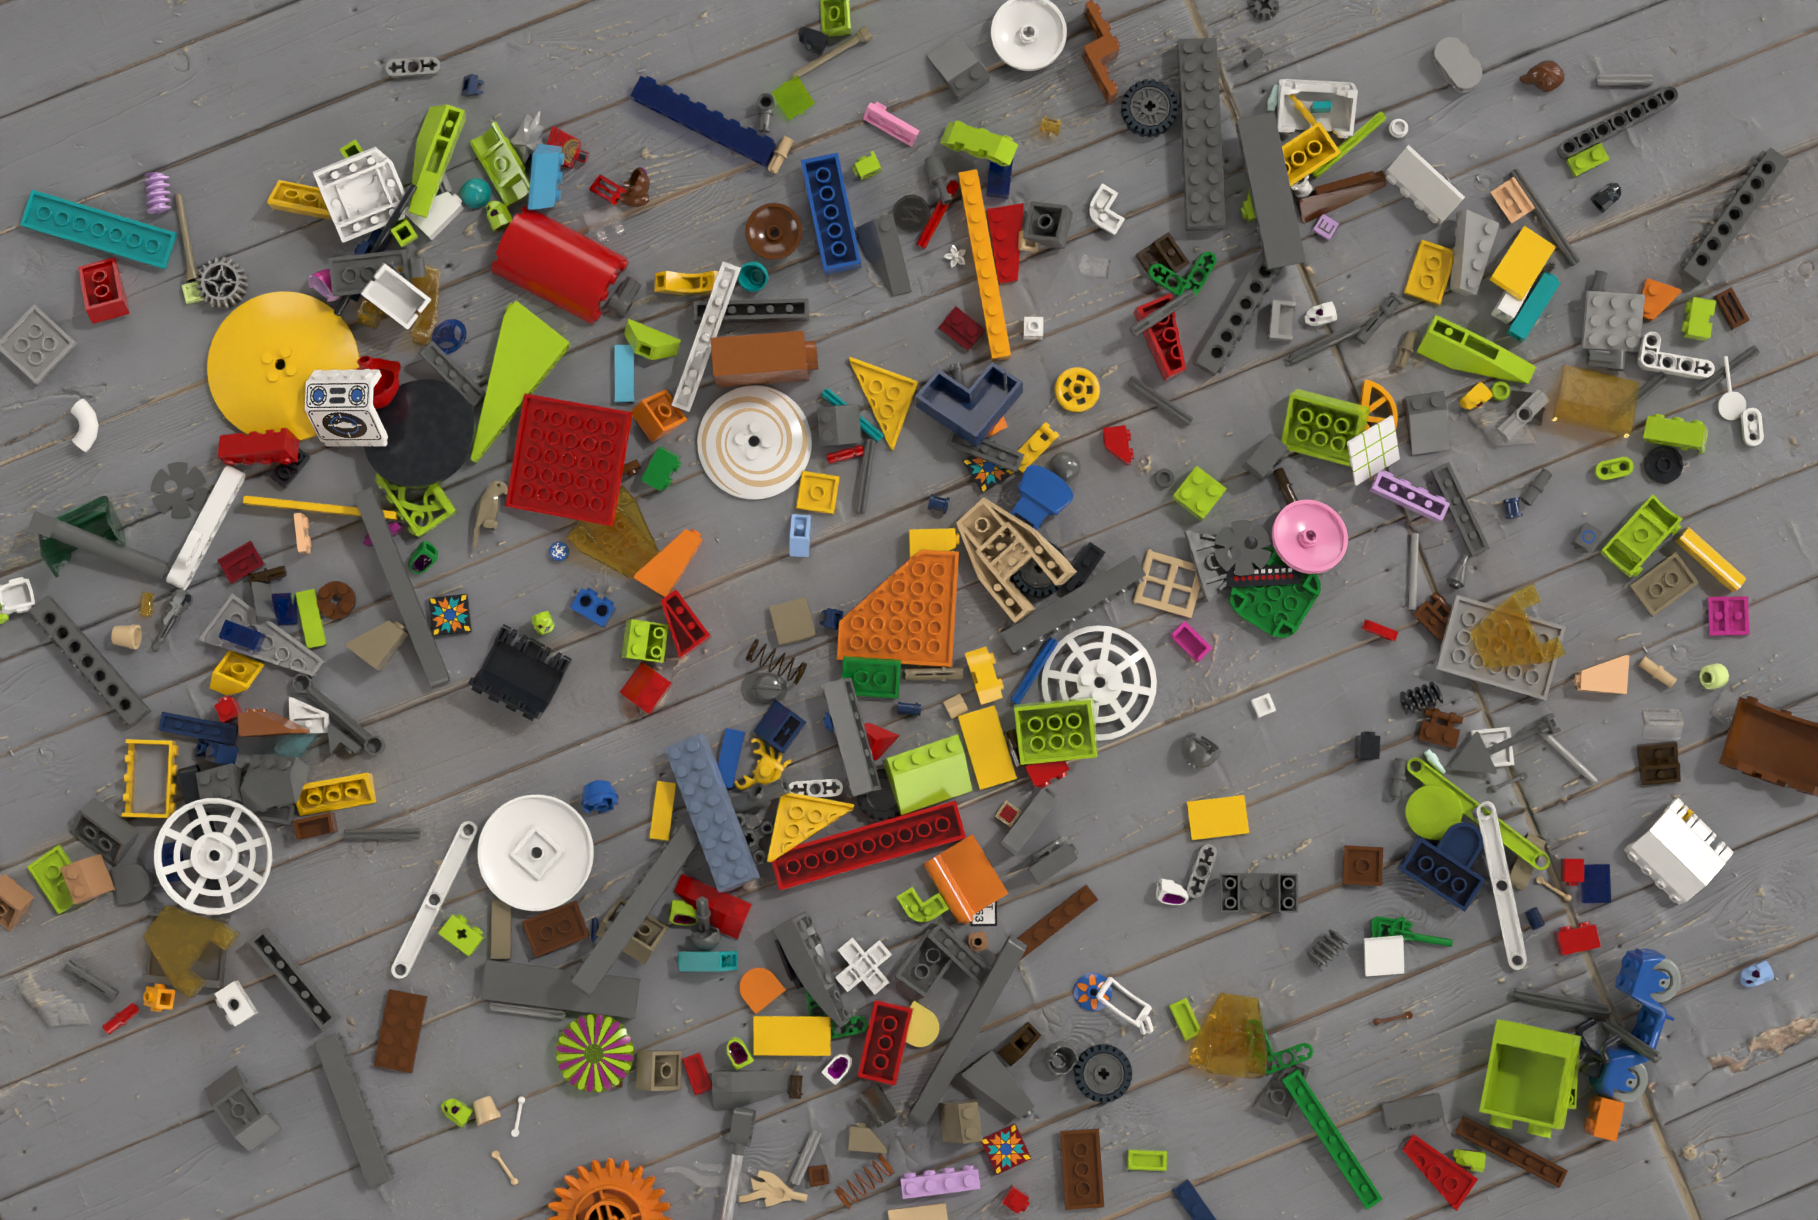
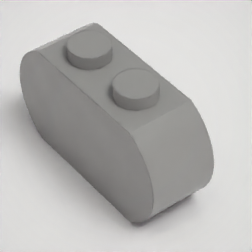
M1447 37L1436 45L1432 52L1431 61L1455 92H1470L1481 80V63L1476 57H1472L1466 43L1461 42L1455 37Z

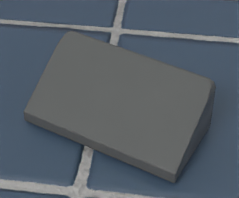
M251 582L256 622L276 620L270 583Z

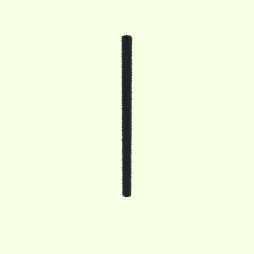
M410 184L369 253L380 251L391 233V229L394 228L418 187L415 184ZM353 294L342 297L334 311L336 315L341 316Z

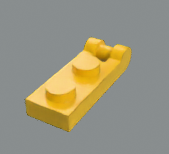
M1047 422L1017 451L1024 454L1019 467V471L1022 474L1060 436L1056 431L1053 432L1049 428L1050 425ZM1043 433L1049 437L1046 441L1040 437Z

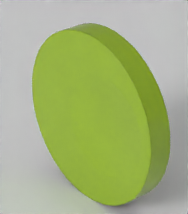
M1427 784L1419 787L1412 793L1406 805V818L1412 830L1419 836L1430 840H1440L1447 829L1453 824L1461 822L1463 817V807L1459 797L1453 790L1441 784Z

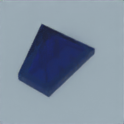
M293 593L272 594L277 624H297L296 595Z

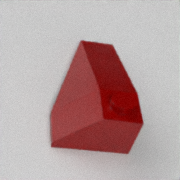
M684 874L681 875L674 891L695 910H697V899L701 896L708 899V908L711 911L709 917L710 924L718 928L721 933L738 940L753 905L752 903L729 893L719 892L717 888Z

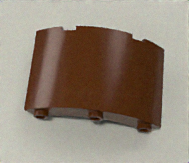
M1747 696L1746 699L1739 697L1719 764L1784 788L1788 784V787L1797 789L1798 792L1818 797V723L1792 716V712L1781 709L1778 711L1759 703V699Z

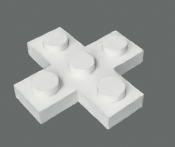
M853 937L838 949L850 965L835 978L847 992L863 980L875 995L889 983L888 979L878 969V966L892 954L880 940L866 952L863 951Z

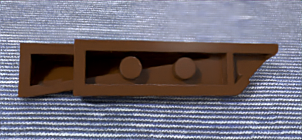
M1370 171L1315 187L1313 189L1314 196L1299 199L1297 202L1302 223L1305 224L1322 216V214L1325 215L1385 187L1387 183L1383 171L1376 173Z

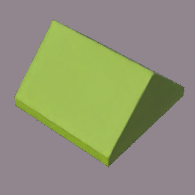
M820 0L822 33L828 35V37L851 35L849 0Z

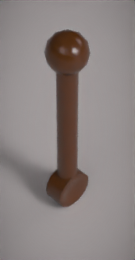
M1407 1011L1403 1015L1383 1019L1375 1018L1373 1024L1378 1026L1383 1022L1402 1018L1411 1019L1413 1014Z

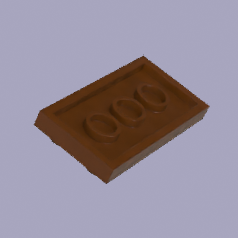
M389 989L374 1066L413 1073L428 996Z
M1099 1128L1060 1131L1065 1210L1104 1207Z

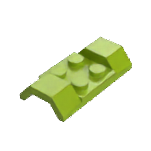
M495 121L491 123L492 127L487 132L471 140L469 143L506 207H509L529 195L530 180L525 173L526 168L508 137L505 138Z

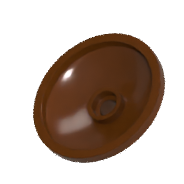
M768 203L758 207L749 216L745 227V235L750 248L758 256L768 260H779L791 255L798 248L803 233L798 215L790 207L780 203ZM773 231L778 232L776 237L771 236Z

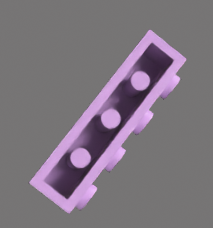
M1379 471L1376 474L1369 489L1370 492L1437 523L1443 520L1450 503L1446 502L1445 498L1439 495L1433 496L1424 488H1416L1407 480L1394 478V475L1390 472Z
M964 1165L962 1169L954 1170V1167L943 1168L942 1172L926 1170L923 1171L924 1174L916 1175V1172L905 1173L904 1177H901L903 1199L981 1189L978 1167H974V1165Z

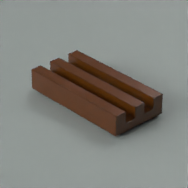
M1732 287L1714 296L1731 330L1750 321ZM1727 293H1729L1733 303L1735 304L1743 320L1740 321L1737 313L1735 312L1734 307L1732 306L1731 302L1729 301L1726 295ZM1721 297L1723 298L1725 304L1727 305V307H1728V309H1729V311H1730L1731 315L1733 316V318H1734V320H1735L1736 323H1734V321H1733L1732 317L1730 316V314H1729L1727 308L1725 307V305H1724V303H1723Z

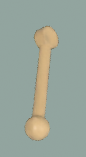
M1541 876L1536 878L1538 884H1543L1564 897L1565 901H1571L1572 897L1570 894L1561 892L1544 881V878Z
M497 1150L493 1151L492 1157L498 1160L511 1179V1184L517 1185L518 1179L513 1177L500 1158V1152Z

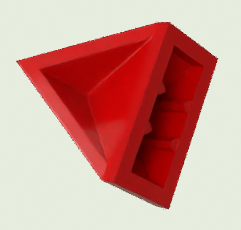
M870 722L864 723L873 760L876 761L900 735Z

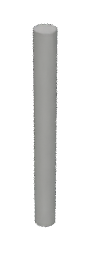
M1411 533L1408 610H1416L1418 533Z
M1539 733L1590 783L1594 784L1597 782L1598 778L1550 733Z

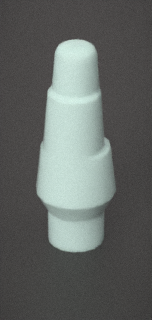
M1277 84L1274 85L1267 102V111L1270 113L1275 112V108L1278 105Z
M1427 749L1423 753L1427 761L1442 775L1445 774L1446 771L1439 762L1437 755L1432 753L1430 749Z

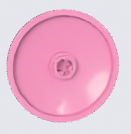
M1299 500L1287 505L1276 517L1272 527V542L1278 556L1289 567L1306 574H1319L1332 569L1342 559L1348 545V534L1343 520L1331 507L1315 500Z

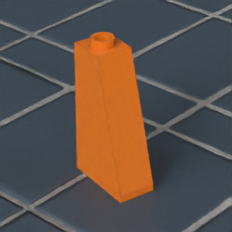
M685 529L640 569L633 578L666 597L673 591L704 541L700 538L702 534L694 529H691V531Z

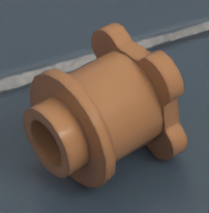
M985 932L970 933L967 936L968 944L972 950L979 952L988 948ZM976 938L981 939L980 945L974 944Z

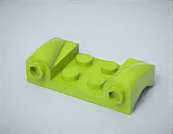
M1652 494L1601 550V554L1629 578L1632 576L1636 578L1642 572L1643 568L1641 566L1666 537L1670 534L1675 535L1681 529L1679 524L1682 518L1667 509Z

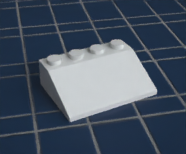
M1409 145L1384 173L1387 181L1392 185L1396 184L1400 188L1401 194L1406 198L1410 197L1414 201L1415 207L1420 211L1424 210L1428 214V218L1435 224L1441 225L1465 198Z

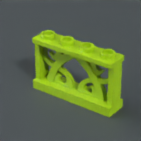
M378 473L375 474L378 478L375 482L381 490L383 488L388 493L386 498L391 505L395 504L399 509L396 511L402 521L406 519L410 525L407 528L413 536L423 537L445 520L458 513L438 482L429 485L430 487L425 491L423 496L424 505H415L406 501V487L390 485ZM392 490H398V498ZM429 495L435 496V500L430 501L432 505L428 504ZM405 508L413 511L411 516H409ZM446 509L447 512L433 521L432 512ZM423 512L428 513L429 521L427 525L418 526L415 518L420 516L423 521L425 518Z

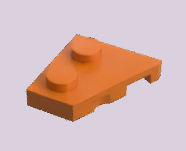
M1647 278L1641 294L1645 295L1643 318L1653 321L1682 290Z

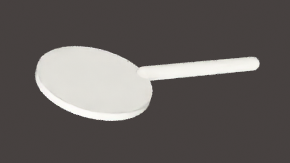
M1725 356L1724 363L1728 392L1720 398L1718 411L1723 418L1736 420L1746 410V401L1740 393L1732 392L1728 357Z

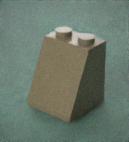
M388 620L347 642L345 646L373 668L382 671L409 637V633L406 632L407 627L396 620L395 622Z
M977 1098L940 1102L938 1104L943 1142L964 1144L982 1141Z

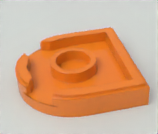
M753 968L747 971L740 981L741 996L755 1014L786 991L777 977L765 968Z

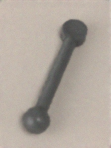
M1524 772L1520 773L1518 777L1499 785H1491L1490 791L1494 793L1497 789L1513 782L1526 780L1528 776Z

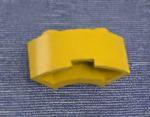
M987 646L966 652L965 657L980 704L1003 698L1001 690H1004L1001 678L997 679L993 664H996L993 652L989 653Z

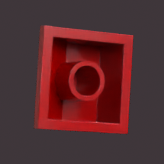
M641 662L620 693L651 715L673 683L644 662Z

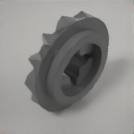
M1250 0V13L1258 20H1270L1278 13V0H1269L1267 5L1269 8H1264L1261 12V4L1259 2L1264 3L1267 0Z

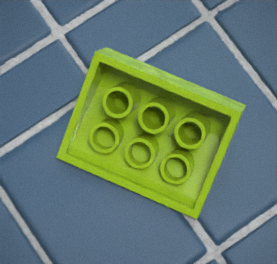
M1296 389L1290 393L1281 442L1288 447L1287 450L1351 467L1347 442L1365 431L1370 407Z
M1093 697L1017 704L1014 707L1021 765L1098 757Z
M958 734L882 760L900 815L972 791L965 753Z

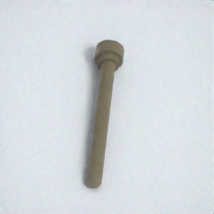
M866 26L861 27L856 36L790 75L791 79L796 80L860 41H870L873 38Z
M176 193L174 197L188 268L186 269L185 278L186 282L191 283L195 282L197 278H201V276L198 274V268H195L183 198L180 193Z

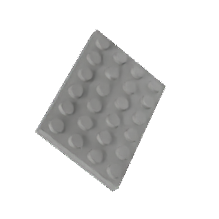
M1455 595L1435 669L1546 701L1566 627Z

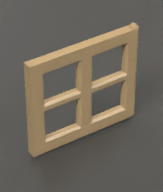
M1148 549L1142 567L1146 576L1143 577L1144 581L1137 585L1133 603L1192 618L1200 590L1197 574H1195L1192 588L1176 584L1174 580L1178 567L1196 572L1194 564ZM1152 560L1170 564L1166 580L1148 575ZM1146 581L1164 585L1160 601L1142 596ZM1172 588L1190 593L1186 609L1168 604Z

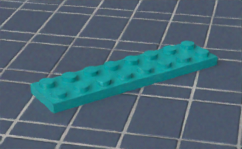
M31 190L20 226L164 270L167 269L178 235L176 232L36 190Z

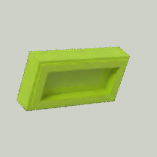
M1186 997L1168 1005L1185 1041L1203 1033Z
M1128 1149L1127 1169L1167 1171V1151Z

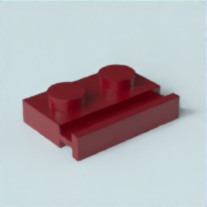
M956 306L938 327L939 330L967 352L985 332L982 326Z
M252 541L243 544L217 560L231 584L238 582L248 576V574L265 566Z

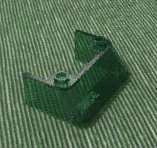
M107 496L96 498L56 517V519L101 537H106V539L112 541L119 540L122 547L126 545L124 529ZM39 534L40 555L55 578L59 577L58 566L68 564L72 557L71 552L79 548Z

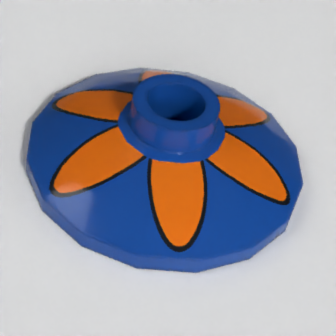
M1091 972L1084 974L1078 979L1074 987V996L1080 1007L1088 1011H1098L1105 1007L1097 999L1096 995H1090V990L1094 988L1098 993L1106 982V977L1099 973ZM1111 985L1102 996L1108 1002L1112 998Z

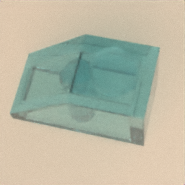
M315 733L281 736L276 741L275 745L277 746L274 750L280 756L297 757L300 759L320 736Z

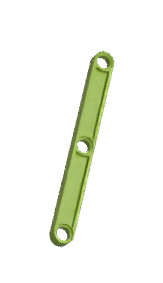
M1412 758L1408 761V772L1424 785L1441 784L1453 790L1462 803L1463 814L1480 826L1479 820L1475 819L1472 815L1473 810L1480 805L1477 801L1423 760ZM1413 761H1418L1421 764V769L1418 772L1410 769V764ZM1481 807L1483 815L1488 816L1491 814L1485 807ZM1498 818L1503 845L1535 869H1546L1550 864L1548 855ZM1538 856L1545 857L1546 865L1544 867L1536 865L1535 859Z

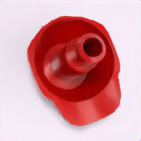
M370 356L360 357L357 360L359 368L355 370L379 369L382 375L373 388V406L375 409L383 408L393 400L399 389L401 364L398 361L372 358Z

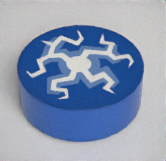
M555 542L550 547V555L556 561H564L569 556V548L563 542Z

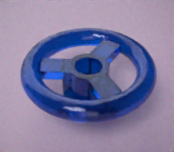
M445 320L435 328L432 334V341L446 354L453 353L464 344L467 336L466 327L459 320ZM456 326L461 330L459 341L455 338L454 334ZM443 342H452L454 346L450 348H442L439 346V344Z

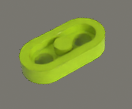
M1620 457L1598 463L1595 466L1594 473L1599 480L1606 481L1629 475L1633 471L1634 465L1628 457ZM1620 464L1625 465L1624 471L1620 469ZM1602 468L1607 470L1605 475L1601 473Z

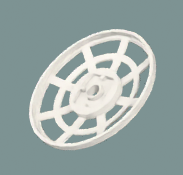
M1110 626L1084 627L1066 635L1058 642L1046 661L1042 672L1041 685L1045 702L1051 701L1048 692V678L1059 679L1060 693L1063 700L1069 699L1065 680L1076 682L1078 693L1070 699L1093 697L1095 724L1110 722L1120 718L1125 728L1110 734H1096L1098 741L1114 739L1132 731L1147 716L1156 695V672L1147 650L1130 634ZM1104 631L1103 643L1096 642L1079 647L1073 639L1087 632ZM1112 633L1128 639L1139 651L1129 656L1121 648L1110 644ZM1067 643L1073 653L1066 659L1061 672L1049 670L1055 655ZM1102 648L1100 659L1089 661L1083 653L1090 649ZM1109 650L1118 653L1125 660L1115 666L1107 661ZM1077 657L1083 667L1078 674L1067 673L1071 662ZM1142 657L1145 658L1150 670L1151 688L1140 686L1139 673L1135 662ZM1129 666L1133 673L1134 685L1123 683L1121 672ZM1102 677L1105 680L1104 687L1097 688L1094 685L1095 678ZM1121 690L1133 692L1129 702L1122 708L1116 700ZM1138 694L1148 695L1149 699L1143 712L1134 722H1131L1126 713L1134 705ZM1109 703L1116 712L1110 716L1098 717L1099 706Z
M206 798L184 805L166 820L156 839L154 865L160 884L176 903L196 913L219 915L243 907L259 894L270 874L272 847L266 828L252 811L231 800ZM224 804L235 809L230 818L222 815L207 816L203 805ZM195 807L198 819L188 824L181 833L170 828L180 815ZM242 812L247 814L256 823L263 837L252 840L247 829L237 822ZM209 821H222L228 824L223 833L212 832ZM201 824L205 835L197 840L186 836L194 827ZM234 827L243 834L247 842L236 845L230 837ZM165 836H169L177 840L174 847V864L163 867L162 846ZM182 843L192 847L191 859L181 862L180 850ZM266 844L267 862L263 876H260L253 871L256 861L255 847ZM249 849L250 861L247 868L238 863L239 852ZM212 850L219 852L220 858L218 861H213L210 858ZM193 866L200 874L197 882L193 883L183 869ZM233 870L243 874V877L236 884L229 887L226 878L228 874ZM177 871L181 880L192 889L186 900L172 888L165 875ZM207 878L219 879L221 890H209L202 887ZM248 878L258 883L257 887L246 898L233 904L231 893L240 888ZM199 893L207 896L223 895L225 907L207 908L193 903Z

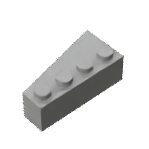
M1469 210L1456 212L1457 228H1455L1454 234L1456 242L1455 247H1453L1454 265H1452L1450 290L1467 297L1477 295L1499 223Z

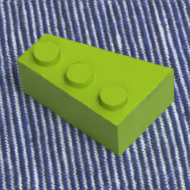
M1653 414V416L1647 417L1643 436L1645 442L1681 447L1680 449L1685 451L1687 448L1699 450V454L1704 455L1708 430L1702 421L1692 420V422H1685L1683 418L1679 417L1666 419L1664 415Z

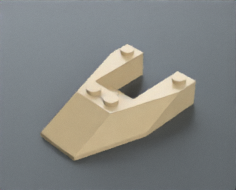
M982 498L956 522L978 579L1014 623L1023 621L1035 610L1029 600L1010 579L1032 557L1056 586L1064 584L1077 572L1067 559L1034 528L986 498Z

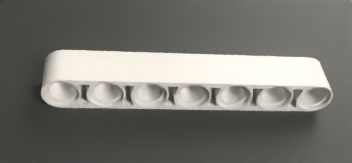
M229 465L224 468L192 530L195 529L203 533L202 541L188 566L179 563L177 557L167 576V583L182 590L187 589L246 476L245 473Z

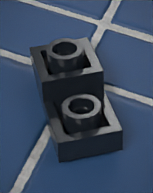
M299 448L298 462H291L288 465L280 464L270 475V478L286 489L306 465L310 456Z

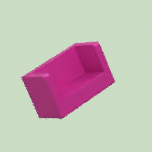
M1185 621L1170 635L1197 663L1212 649Z

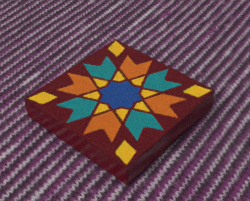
M1016 1123L982 1138L981 1143L996 1175L1032 1159Z

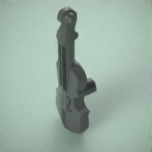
M182 589L173 592L166 604L168 609L165 610L161 617V622L164 626L155 638L156 641L152 645V651L157 652L160 649V645L165 642L171 628L177 626L182 613L188 610L193 601V596L189 592Z

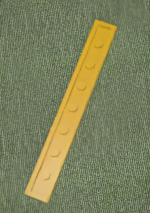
M244 496L243 498L244 504L252 506L362 517L358 507ZM382 510L386 520H399L397 512Z

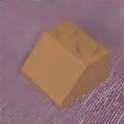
M102 854L85 858L60 868L74 904H82L115 890Z
M5 874L0 877V924L11 932L29 910L34 897L29 891L24 890Z

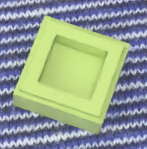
M195 281L181 285L187 305L204 300L205 297L199 296L202 290L196 289L201 283Z

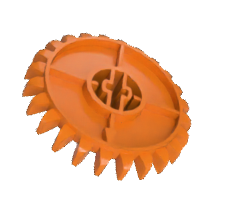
M613 1157L607 1159L606 1167L603 1168L597 1159L592 1160V1171L590 1172L585 1166L579 1165L577 1172L580 1178L577 1179L568 1174L564 1177V1180L570 1186L569 1189L557 1187L554 1190L562 1198V1201H552L548 1204V1207L557 1211L558 1215L551 1216L547 1220H592L595 1208L599 1217L597 1220H605L607 1215L604 1205H606L609 1220H673L668 1216H663V1212L670 1209L671 1203L660 1202L659 1198L665 1193V1189L663 1187L653 1189L652 1185L656 1177L651 1175L644 1179L642 1177L644 1167L641 1165L634 1171H630V1162L627 1159L622 1162L620 1167H616ZM614 1206L622 1211L624 1215L622 1216L619 1211L615 1212Z

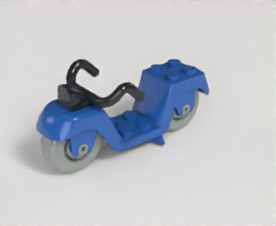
M1636 948V950L1627 951L1622 958V966L1616 977L1615 987L1642 1004L1641 1010L1637 1014L1636 1026L1631 1034L1653 1049H1656L1665 1019L1672 1021L1675 1019L1667 1014L1666 1009L1659 1003H1664L1675 996L1681 984V974L1677 965L1667 959L1665 955L1648 948ZM1590 1018L1580 1024L1575 1030V1035L1581 1036L1580 1046L1592 1058L1586 1060L1580 1066L1579 1071L1589 1075V1082L1594 1091L1603 1098L1623 1103L1638 1099L1644 1093L1648 1084V1073L1642 1063L1649 1061V1059L1625 1043L1613 1045L1621 1040L1618 1033L1605 1039L1601 1043L1600 1049L1595 1051L1583 1036L1585 1030L1596 1025L1595 1020Z

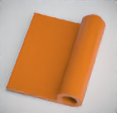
M973 834L923 864L959 924L963 923L966 925L974 920L972 916L1009 894Z

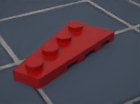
M1024 203L986 210L999 284L1018 281L1020 259L1018 240L1019 231H1022Z

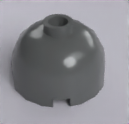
M1187 733L1182 743V754L1187 760V764L1193 768H1204L1212 765L1221 753V750L1217 751L1219 749L1218 745L1204 736H1201V739L1195 737L1196 733Z

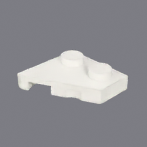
M289 697V720L310 729V733L307 734L328 733L327 727L330 724L329 713Z

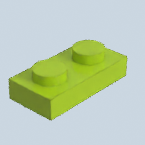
M1599 143L1567 159L1566 162L1575 178L1607 162L1609 157L1602 143Z

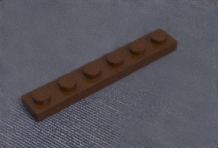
M1087 884L1016 938L1027 944V948L1020 960L1098 901Z

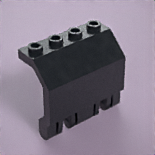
M503 624L482 668L474 678L471 677L468 684L472 686L471 690L476 693L482 694V692L489 694L488 699L499 703V701L506 703L505 707L509 710L516 712L518 709L524 712L523 717L531 721L534 718L539 720L550 705L572 659L566 655L561 659L563 654L558 652L551 666L548 665L545 661L551 653L550 647L547 646L545 649L546 645L533 638L528 640L529 636L524 635L517 648H515L511 644L517 636V630L513 629L511 631V627Z

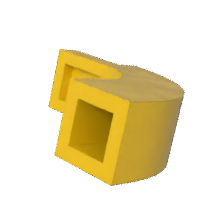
M670 271L655 273L654 292L672 295H709L712 293L719 271L697 274Z

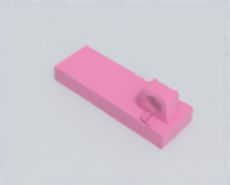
M870 102L863 119L912 147L920 130L886 111L887 107L879 102L875 104Z

